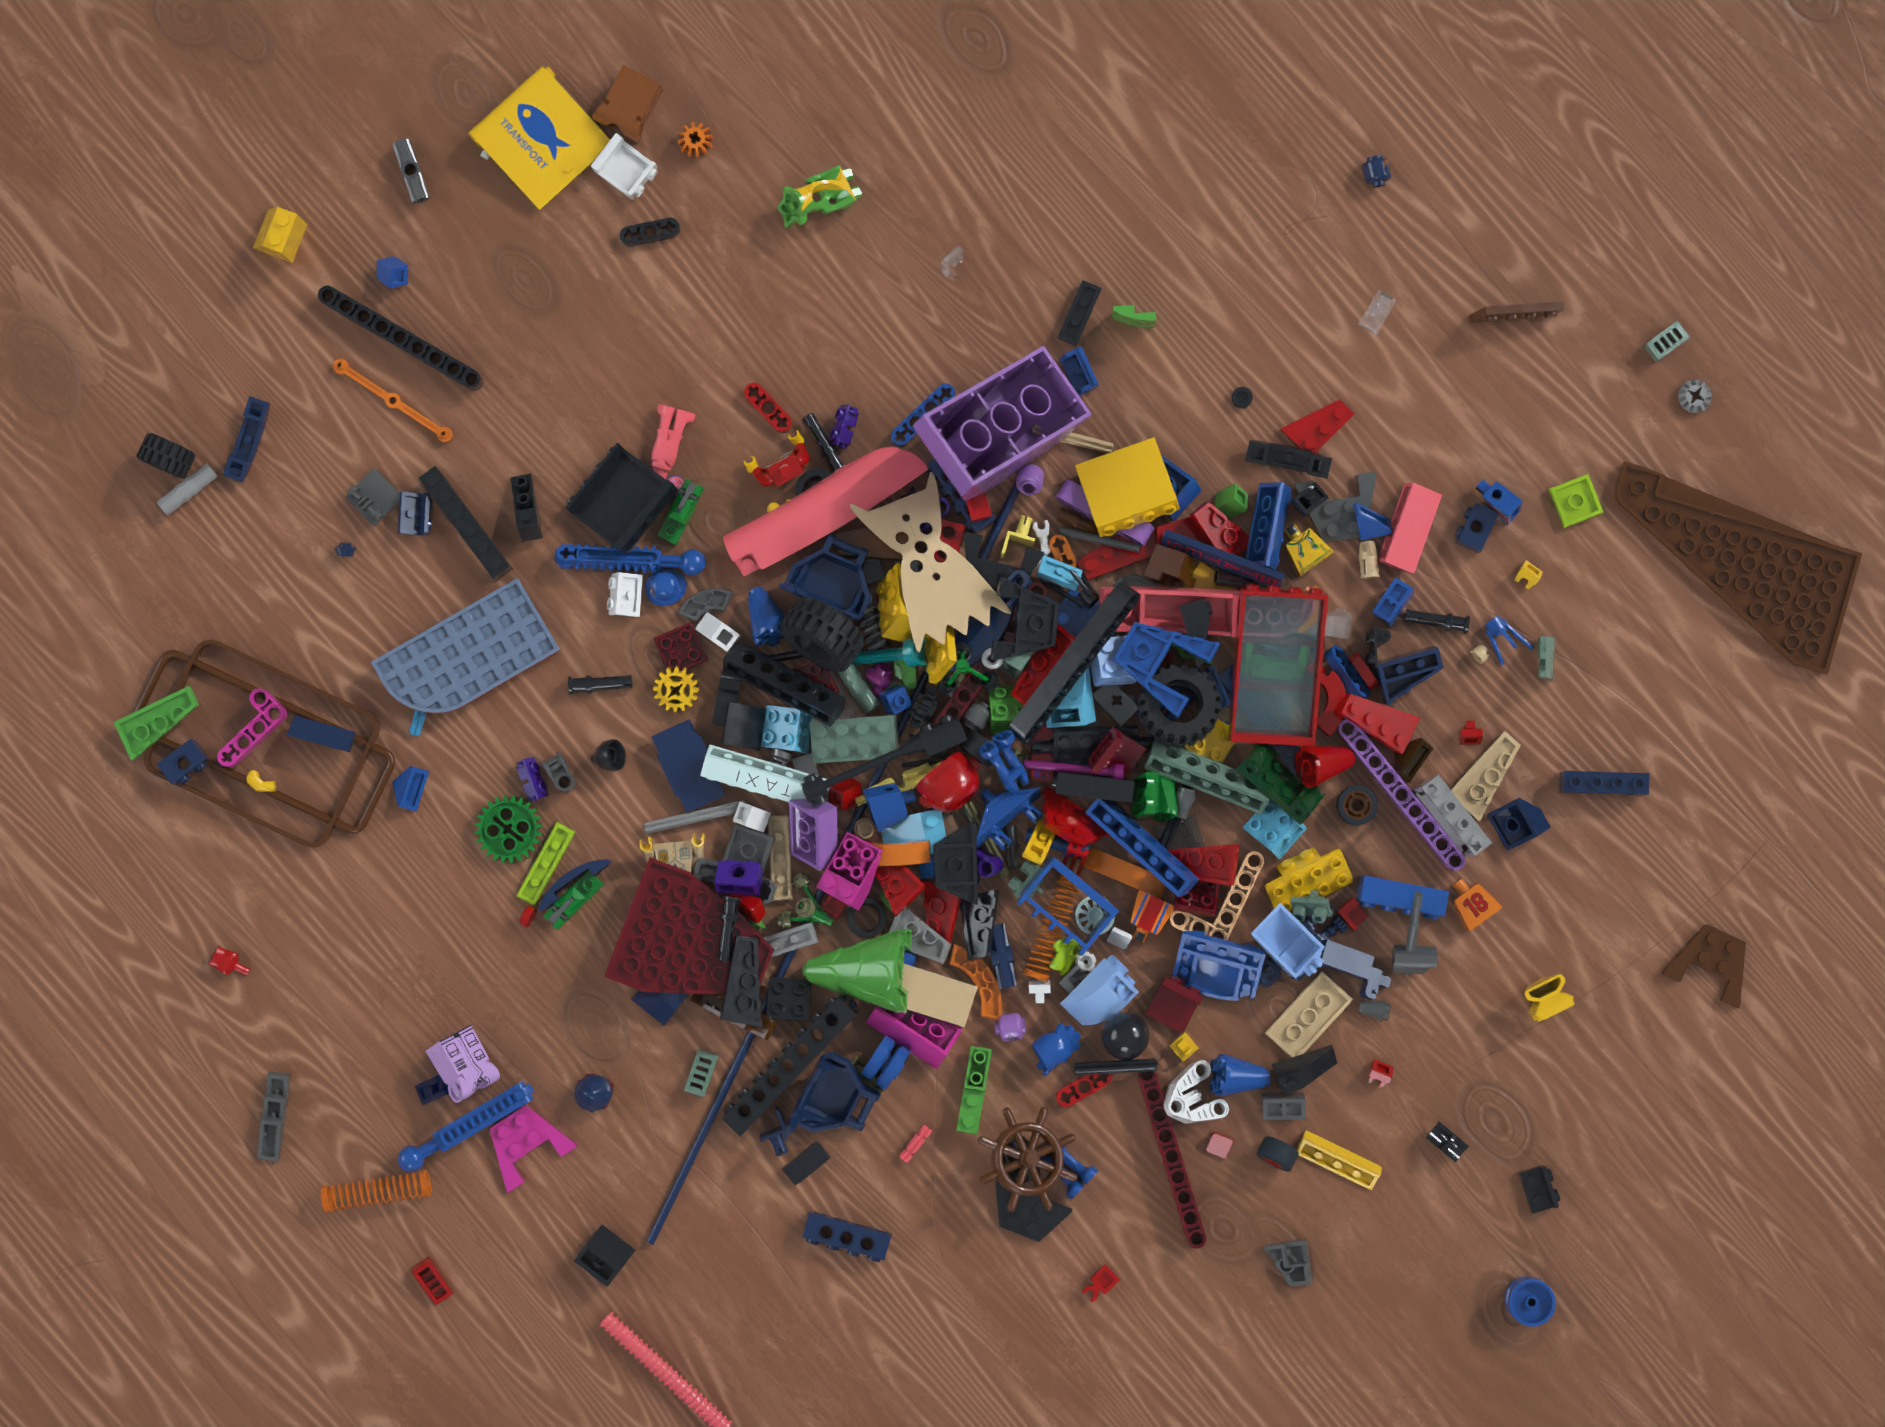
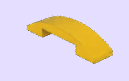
M1044 813L1043 818L1039 819L1022 857L1038 865H1042L1056 835L1044 827Z

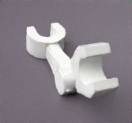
M1048 520L1043 522V530H1040L1037 527V522H1034L1032 529L1036 537L1039 538L1040 551H1044V555L1047 556L1051 551L1047 538L1049 535Z

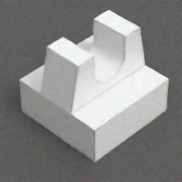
M1029 980V994L1035 993L1036 1003H1044V993H1050V980L1048 982Z

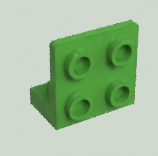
M997 686L989 692L991 713L990 735L1007 731L1011 722L1024 707L1011 695L1015 686Z

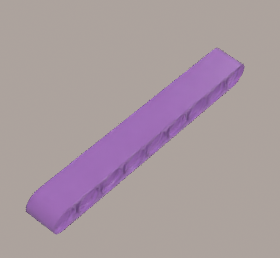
M1348 719L1343 720L1337 728L1338 735L1354 751L1357 759L1447 869L1460 870L1463 868L1465 857L1362 729ZM1345 723L1352 726L1353 731L1350 735H1346L1342 731V726ZM1357 740L1365 742L1366 748L1364 751L1356 749L1355 744ZM1371 756L1378 758V767L1373 768L1370 766L1369 759ZM1384 773L1392 775L1393 780L1390 784L1383 782L1382 776ZM1398 789H1402L1406 793L1403 801L1396 798V791ZM1413 805L1419 809L1417 817H1412L1409 814V809ZM1425 822H1429L1432 825L1433 829L1429 834H1426L1422 829ZM1440 838L1446 842V847L1442 851L1436 847V841ZM1452 855H1456L1459 858V864L1456 867L1451 866L1449 863Z

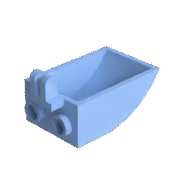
M1281 903L1251 933L1264 951L1291 977L1297 978L1304 973L1310 976L1312 973L1315 974L1317 972L1316 969L1323 965V960L1320 956L1322 954L1321 951L1325 947Z
M1110 955L1107 960L1104 958L1060 1004L1082 1026L1094 1025L1120 1012L1139 991L1133 986L1136 982L1126 974L1129 970L1114 955Z

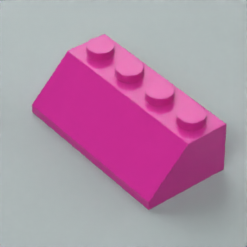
M878 1005L866 1022V1024L878 1032L895 1040V1043L910 1050V1053L936 1070L962 1031L961 1027L950 1022L907 1010V1013H897Z

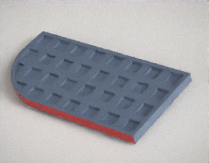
M516 578L373 660L371 664L387 691L400 703L420 712L439 714L453 712L466 706L558 653L560 649L521 582Z

